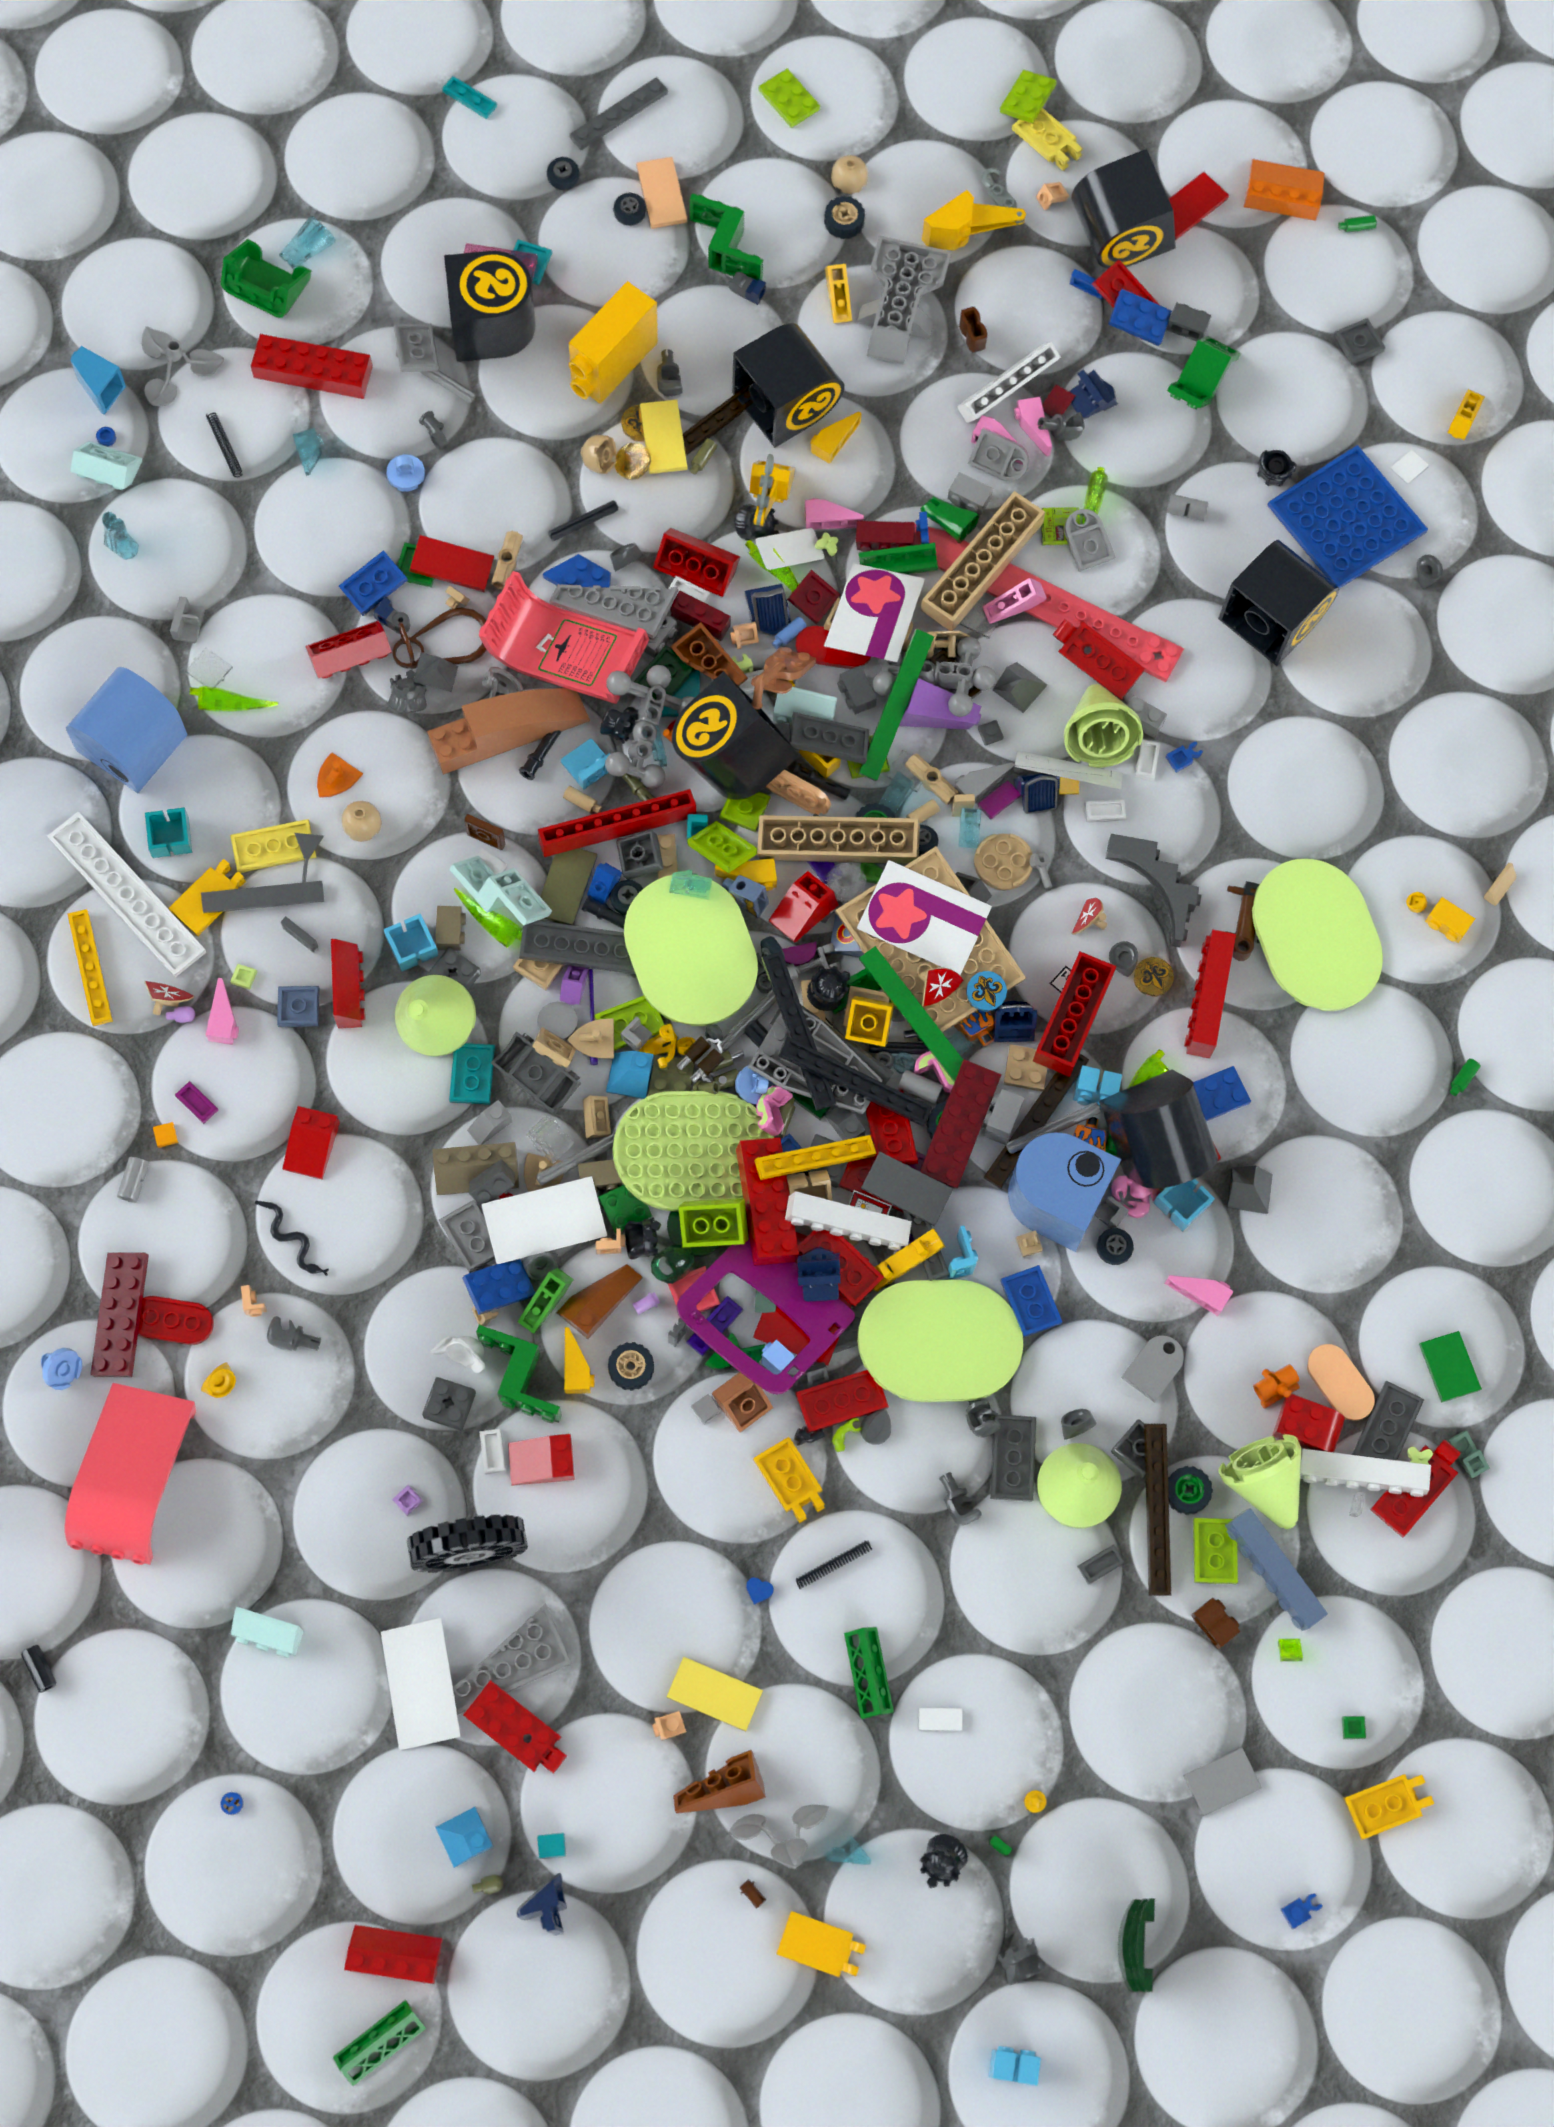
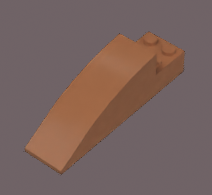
M567 688L535 689L499 695L463 705L464 718L429 730L427 733L433 752L444 775L540 740L548 733L552 734L553 731L560 730L562 732L589 722L590 719L578 692Z

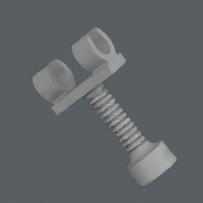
M830 943L817 948L820 958L815 961L813 960L800 966H794V964L787 965L792 981L798 979L800 973L823 966L824 969H832L835 966L838 967V971L841 970L839 962L828 965L825 954L835 950L833 944Z

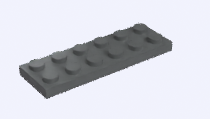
M535 921L523 926L519 959L635 974L626 949L624 932L544 921Z

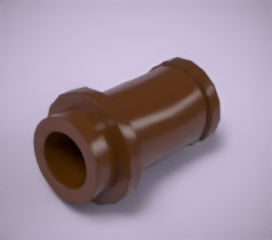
M748 1879L739 1887L740 1893H744L757 1909L767 1899L754 1886L755 1882H751Z

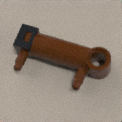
M1246 881L1243 888L1238 886H1228L1227 888L1228 892L1241 895L1236 932L1233 933L1236 934L1232 956L1238 961L1247 960L1254 949L1256 930L1252 918V907L1259 884ZM1238 946H1244L1247 951H1241Z

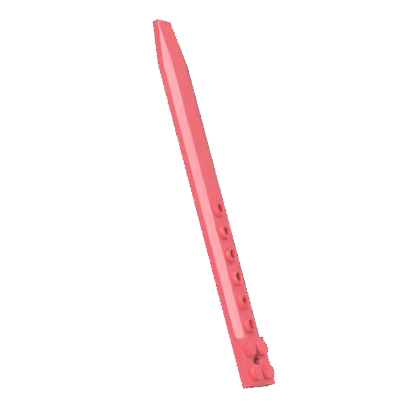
M915 524L914 545H921L920 531H916ZM928 527L929 543H935L938 569L946 572L970 543L964 540L958 543L946 531ZM1011 563L986 591V593L997 598L1028 578L1040 582L1047 600L1024 612L1056 628L1059 627L1064 619L1076 628L1083 621L1146 669L1144 672L1164 682L1168 680L1184 648L1152 632H1147ZM1159 653L1163 659L1155 660V655L1153 654Z

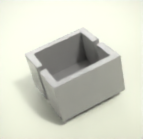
M1001 1089L999 1095L995 1093L989 1110L991 1112L987 1113L982 1127L985 1130L984 1137L1006 1145L1025 1097Z

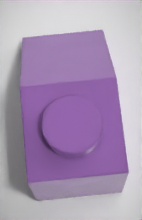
M568 966L562 979L559 1001L569 1005L580 1004L589 968Z

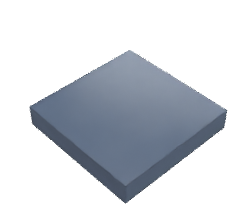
M278 986V1027L319 1026V986Z

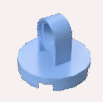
M403 454L396 456L390 461L387 466V478L389 483L396 487L397 490L409 492L417 489L418 485L424 481L425 469L423 463L417 457Z
M747 1065L737 1074L735 1088L745 1102L757 1104L761 1095L765 1094L769 1087L776 1084L749 1069V1065Z
M61 1348L53 1353L44 1354L41 1358V1367L45 1383L55 1390L69 1388L72 1386L70 1383L74 1378L78 1379L80 1376L82 1359L70 1348Z

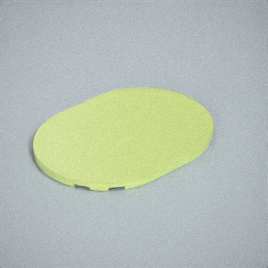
M1296 859L1285 862L1265 876L1255 893L1252 918L1270 970L1280 987L1294 997V1000L1322 1011L1346 1009L1363 1000L1373 990L1379 980L1383 964V952L1365 900L1355 883L1340 869L1315 859Z
M675 874L650 883L634 898L625 918L624 939L638 983L649 1004L667 1019L691 1026L716 1024L737 1013L750 998L754 990L758 973V961L741 910L731 894L711 879L693 874Z
M706 1091L660 1092L647 1096L645 1099L634 1104L625 1113L615 1132L613 1161L622 1183L637 1199L660 1210L679 1211V1206L685 1201L743 1198L736 1148L740 1140L774 1138V1136L759 1128L758 1122L762 1118L757 1115L756 1107L734 1094L721 1091L717 1094H711Z
M914 1280L894 1284L873 1298L860 1320L858 1349L865 1368H867L874 1380L883 1389L898 1395L899 1398L915 1402L974 1401L997 1392L1013 1377L1023 1353V1335L1010 1305L990 1288L966 1280Z

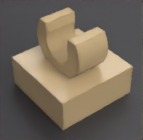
M449 586L445 591L451 596L445 604L451 608H457L459 603L466 606L470 601L469 598L452 586Z
M1036 1230L1016 1237L1022 1257L1042 1252L1043 1248Z
M475 1306L472 1308L478 1325L482 1326L488 1325L491 1319L496 1318L499 1314L497 1311L478 1315Z

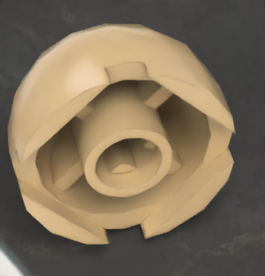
M846 155L835 162L831 177L835 188L837 186L843 193L854 194L861 191L862 187L867 184L868 170L866 164L859 157Z
M606 435L590 437L581 448L584 465L595 473L607 474L610 472L614 465V462H611L612 456H616L614 439Z
M355 801L349 804L343 811L341 818L344 832L352 840L360 842L372 839L376 833H379L382 825L381 816L377 808L366 801Z

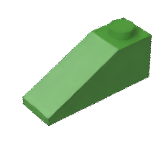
M559 1268L549 1271L517 1322L533 1334L536 1333L565 1295L574 1279Z

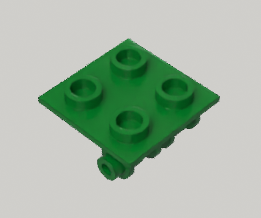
M625 1185L599 1196L600 1204L604 1208L615 1234L616 1229L625 1230V1225L629 1221L640 1222L652 1217L648 1205L637 1199Z

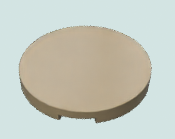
M1011 833L992 834L986 837L976 849L974 856L975 871L978 877L989 887L998 890L1015 889L1025 883L1033 868L1030 865L1032 851L1029 845L1017 835Z

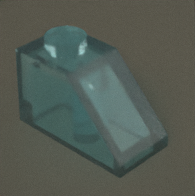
M315 428L292 434L306 476L311 474L321 457V446L324 445L321 434L317 435Z

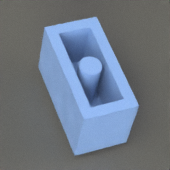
M775 1340L773 1344L769 1342L763 1348L761 1364L773 1374H780L795 1356L779 1341Z

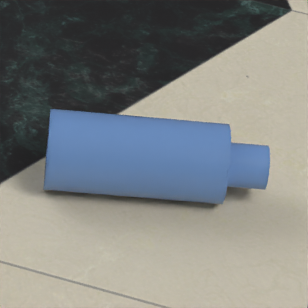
M798 616L775 636L776 640L772 643L773 647L776 649L780 646L785 647L807 627L804 620Z

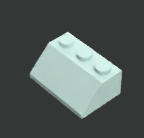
M88 441L73 450L70 472L76 473L81 478H91L97 483H107L115 489L122 490L132 484L142 463V458Z
M792 687L788 693H777L773 721L777 723H790L791 725L793 712L834 721L837 698Z
M237 1606L231 1629V1635L236 1638L235 1642L244 1645L251 1642L256 1644L255 1648L267 1652L269 1648L277 1650L276 1654L288 1658L289 1655H296L304 1632L297 1625Z

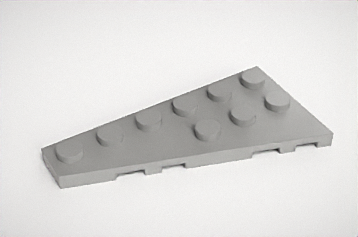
M557 585L550 603L551 605L635 632L638 627L645 629L648 637L655 639L679 590L678 587L661 589V587L641 588L640 586H611L610 588H604L600 585H593V587Z
M546 1603L453 1687L457 1715L466 1712L490 1680L508 1693L571 1664Z

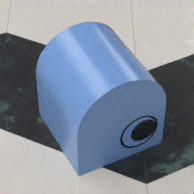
M124 667L116 668L66 727V731L78 753L136 793L141 791L187 736L181 717L173 704L152 684Z
M1066 1133L1041 1135L1029 1142L1018 1158L1008 1187L1010 1208L1018 1221L1032 1231L1036 1230L1038 1234L1076 1252L1121 1159Z

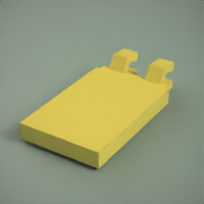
M1043 108L1033 123L1019 119L1012 125V130L1048 162H1055L1057 167L1063 171L1069 167L1067 163L1069 158L1065 155L1066 152H1069L1070 156L1076 161L1082 157L1080 152L1083 148L1076 143V136Z

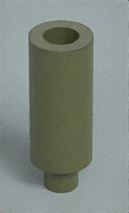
M706 439L691 461L692 467L690 472L692 474L702 471L718 446L713 440Z
M791 1098L784 1106H780L779 1110L784 1128L780 1134L776 1135L777 1137L784 1138L796 1108L793 1105L795 1102L794 1098Z

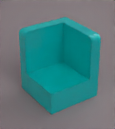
M688 814L687 839L708 826V815Z
M564 1833L538 1835L539 1859L566 1857Z

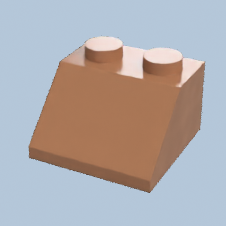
M741 1372L712 1392L722 1411L740 1433L773 1408L763 1389Z

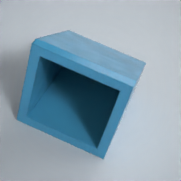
M81 346L72 354L70 361L78 381L99 411L105 415L126 387L119 366Z

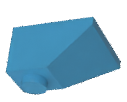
M634 1050L614 1053L606 1092L645 1099L654 1063L653 1054Z
M476 1807L435 1827L454 1868L494 1847Z

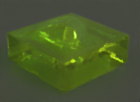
M1278 1639L1280 1661H1302L1303 1654L1300 1639Z

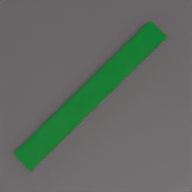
M915 629L869 744L866 763L861 765L858 774L874 781L878 780L934 636Z
M874 946L859 958L860 962L954 1082L963 1058L880 951Z

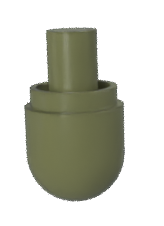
M499 1875L486 1876L481 1879V1883L472 1885L473 1893L483 1891L484 1894L489 1895L499 1892L503 1887V1880Z

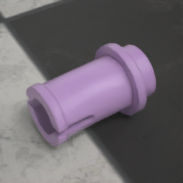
M649 1292L648 1296L632 1303L638 1315L654 1306L658 1307L657 1305L660 1301L655 1292L652 1294Z

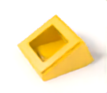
M1060 777L1059 794H1079V780Z

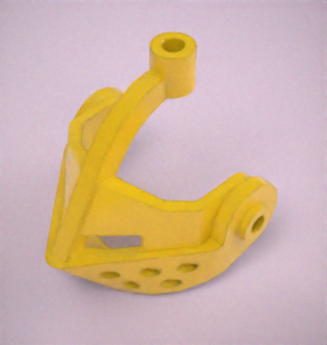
M672 1024L662 1026L659 1029L660 1034L648 1040L639 1050V1052L650 1053L653 1056L668 1052L666 1058L662 1057L657 1060L660 1068L667 1067V1063L675 1055L678 1037ZM671 1042V1044L663 1047V1044Z

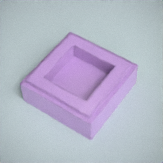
M409 1485L392 1499L406 1515H409L423 1502Z

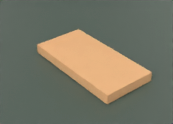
M673 157L636 163L651 229L687 223Z

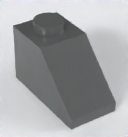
M837 1106L824 1115L842 1140L865 1136L866 1129L850 1110Z

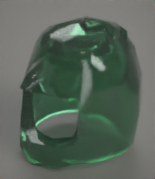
M680 1244L670 1245L654 1256L651 1262L652 1274L658 1280L667 1284L681 1280L689 1274L695 1263L692 1249L690 1247H683ZM660 1258H666L665 1263L673 1270V1273L666 1275L661 1272L659 1268Z

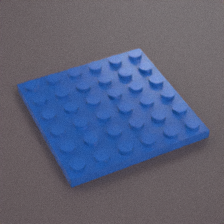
M1358 445L1273 498L1267 504L1326 578L1339 588H1342L1428 531L1424 523Z

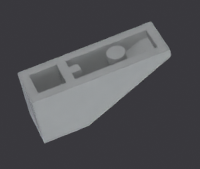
M1011 762L972 771L965 776L961 775L955 781V789L959 791V794H975L976 803L1010 776L1014 771L1015 765Z

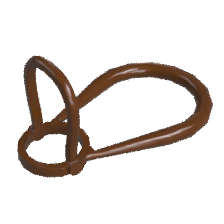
M464 607L453 608L440 614L412 637H408L403 623L400 622L398 626L401 639L393 647V659L396 664L403 668L415 669L418 666L419 658L417 661H414L411 643L418 645L421 652L424 653V647L416 639L417 637L453 616L464 615L472 617L479 622L481 627L485 624L486 619L473 609ZM482 643L475 652L469 655L443 659L452 664L471 663L480 658L487 649ZM402 644H406L410 663H403L396 657V651Z

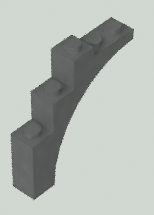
M1111 833L1106 859L1119 862L1134 869L1157 889L1166 904L1171 918L1173 930L1172 946L1180 947L1182 941L1187 939L1188 930L1185 929V923H1189L1191 912H1194L1195 907L1199 906L1201 902V894H1198L1199 887L1179 883L1181 872H1178L1179 864L1158 861L1160 849H1157L1158 842Z

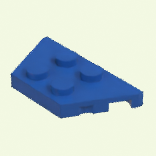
M577 554L544 572L543 578L556 586L581 585V587H593V585H600L601 587L609 588L611 572Z

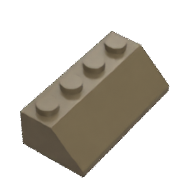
M515 1142L433 1149L437 1195L469 1193V1182L501 1159L515 1173V1185L510 1189L519 1188Z

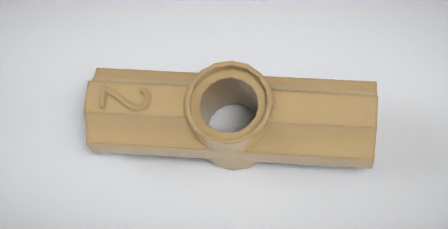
M511 530L506 533L502 549L498 553V563L492 579V585L497 589H504L507 578L510 577L516 568V560L523 540V535Z
M917 753L913 754L905 763V767L922 782L923 787L928 791H932L946 805L951 804L954 801V796L959 794V791L941 776L939 769L931 767ZM934 777L936 781H929L927 778Z

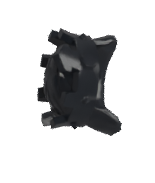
M1265 450L1262 452L1257 463L1259 465L1257 475L1266 481L1265 484L1267 486L1271 484L1282 486L1288 478H1291L1292 473L1296 470V463L1292 462L1290 456L1282 450H1272L1269 452Z
M753 504L744 505L736 514L734 524L736 532L741 539L756 540V538L779 534V531L775 530V525L779 524V520L774 518L773 513H775V510L771 508L763 526L753 524L757 506Z
M628 706L623 712L615 709L607 711L600 726V733L602 735H612L613 738L624 744L625 741H628V736L631 734L636 720H638L639 709Z
M835 966L832 969L820 967L818 973L812 976L808 984L807 997L809 1002L818 1010L833 1011L841 1005V999L849 990L847 981L850 980V973L847 971L840 973L838 967Z
M654 1217L641 1220L640 1222L629 1221L626 1223L625 1237L629 1259L634 1260L642 1255L657 1257V1231L660 1229L661 1223L655 1221Z
M945 1833L936 1835L928 1841L927 1851L923 1853L924 1856L920 1859V1862H922L920 1871L921 1874L927 1873L930 1877L927 1880L929 1888H936L938 1882H944V1887H948L951 1881H958L960 1869L967 1864V1850L963 1843L952 1835Z

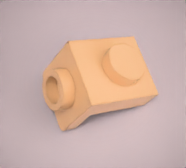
M755 622L732 626L733 632L730 633L731 642L736 645L737 649H741L742 645L759 642Z

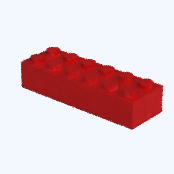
M265 334L259 335L251 363L252 374L256 379L360 399L365 397L373 368L371 355Z
M1212 929L1210 936L1206 935L1205 942L1202 944L1201 954L1203 955L1199 961L1197 970L1199 976L1194 986L1196 993L1191 1003V1009L1193 1010L1188 1020V1035H1186L1184 1047H1187L1186 1054L1210 1059L1216 1048L1236 934Z
M1079 951L1037 1047L1033 1062L1066 1076H1071L1117 966Z
M780 1137L740 1140L736 1148L754 1266L795 1262L799 1255L795 1225L791 1224V1221L785 1220L790 1196L787 1176L783 1175L760 1180L755 1165L756 1158L783 1153Z

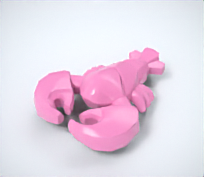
M1119 1176L1111 1185L1112 1196L1115 1200L1121 1202L1119 1191L1123 1193L1122 1197L1125 1198L1127 1187L1130 1186L1131 1196L1141 1199V1202L1128 1201L1127 1203L1134 1206L1133 1208H1129L1125 1204L1123 1206L1129 1210L1127 1214L1130 1217H1144L1149 1213L1150 1209L1149 1195H1151L1152 1201H1154L1161 1192L1158 1188H1145L1127 1176Z

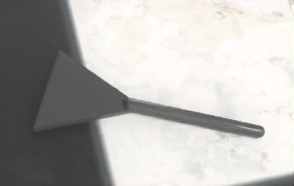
M295 833L304 857L302 882H306L308 860L324 836Z

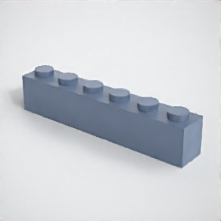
M1251 1508L1243 1511L1225 1525L1229 1537L1234 1541L1236 1540L1243 1556L1249 1558L1252 1562L1254 1571L1263 1577L1267 1589L1279 1599V1605L1290 1614L1292 1623L1296 1628L1301 1629V1631L1310 1629L1328 1614Z

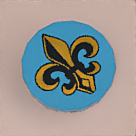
M983 971L978 972L970 979L967 984L966 995L974 1008L989 1012L996 1010L1003 1004L1007 995V987L1001 976L995 972Z

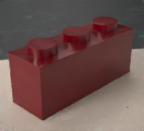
M857 521L856 548L862 552L913 546L915 543V522Z
M682 591L678 592L670 607L672 617L692 627L702 623L710 634L719 641H722L731 626L730 615Z

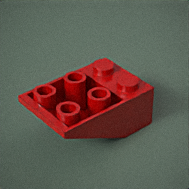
M807 871L789 888L769 918V922L795 943L838 906L834 891Z

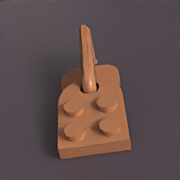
M787 647L779 648L765 660L764 672L756 675L751 680V684L755 686L753 702L751 703L754 709L758 710L763 707L761 703L763 689L779 694L788 693L792 689V684L788 680L801 678L815 665L816 658L811 657L810 654L805 652H794Z

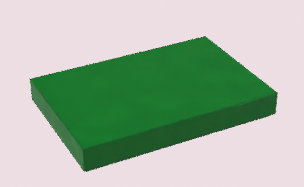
M1459 1331L1419 1344L1441 1403L1482 1390Z

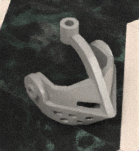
M491 667L484 676L482 685L491 689L489 698L495 697L496 692L510 694L524 691L520 681L502 668ZM500 679L501 681H503L506 684V687L498 683V680Z

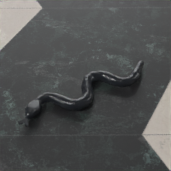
M256 1200V1205L273 1209L276 1213L270 1228L274 1239L279 1242L296 1239L301 1241L302 1245L297 1255L298 1266L310 1274L322 1272L327 1276L328 1268L322 1270L318 1265H307L304 1262L310 1247L309 1238L304 1233L296 1231L281 1234L278 1229L283 1219L282 1209L273 1202Z

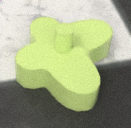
M825 532L821 539L816 542L815 547L817 549L825 548L830 556H834L837 552L836 544L838 543V538L830 537Z
M1410 1447L1407 1450L1411 1463L1429 1465L1428 1460L1433 1455L1430 1449L1419 1452L1415 1447Z

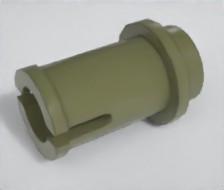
M701 1080L693 1085V1091H706L711 1094H717L720 1091V1085L717 1081L704 1082Z

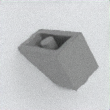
M497 1100L477 1117L467 1131L478 1145H483L512 1123L511 1114Z

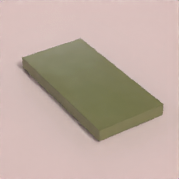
M578 848L555 854L540 896L552 910L551 914L544 919L561 924L574 925L597 859V853Z

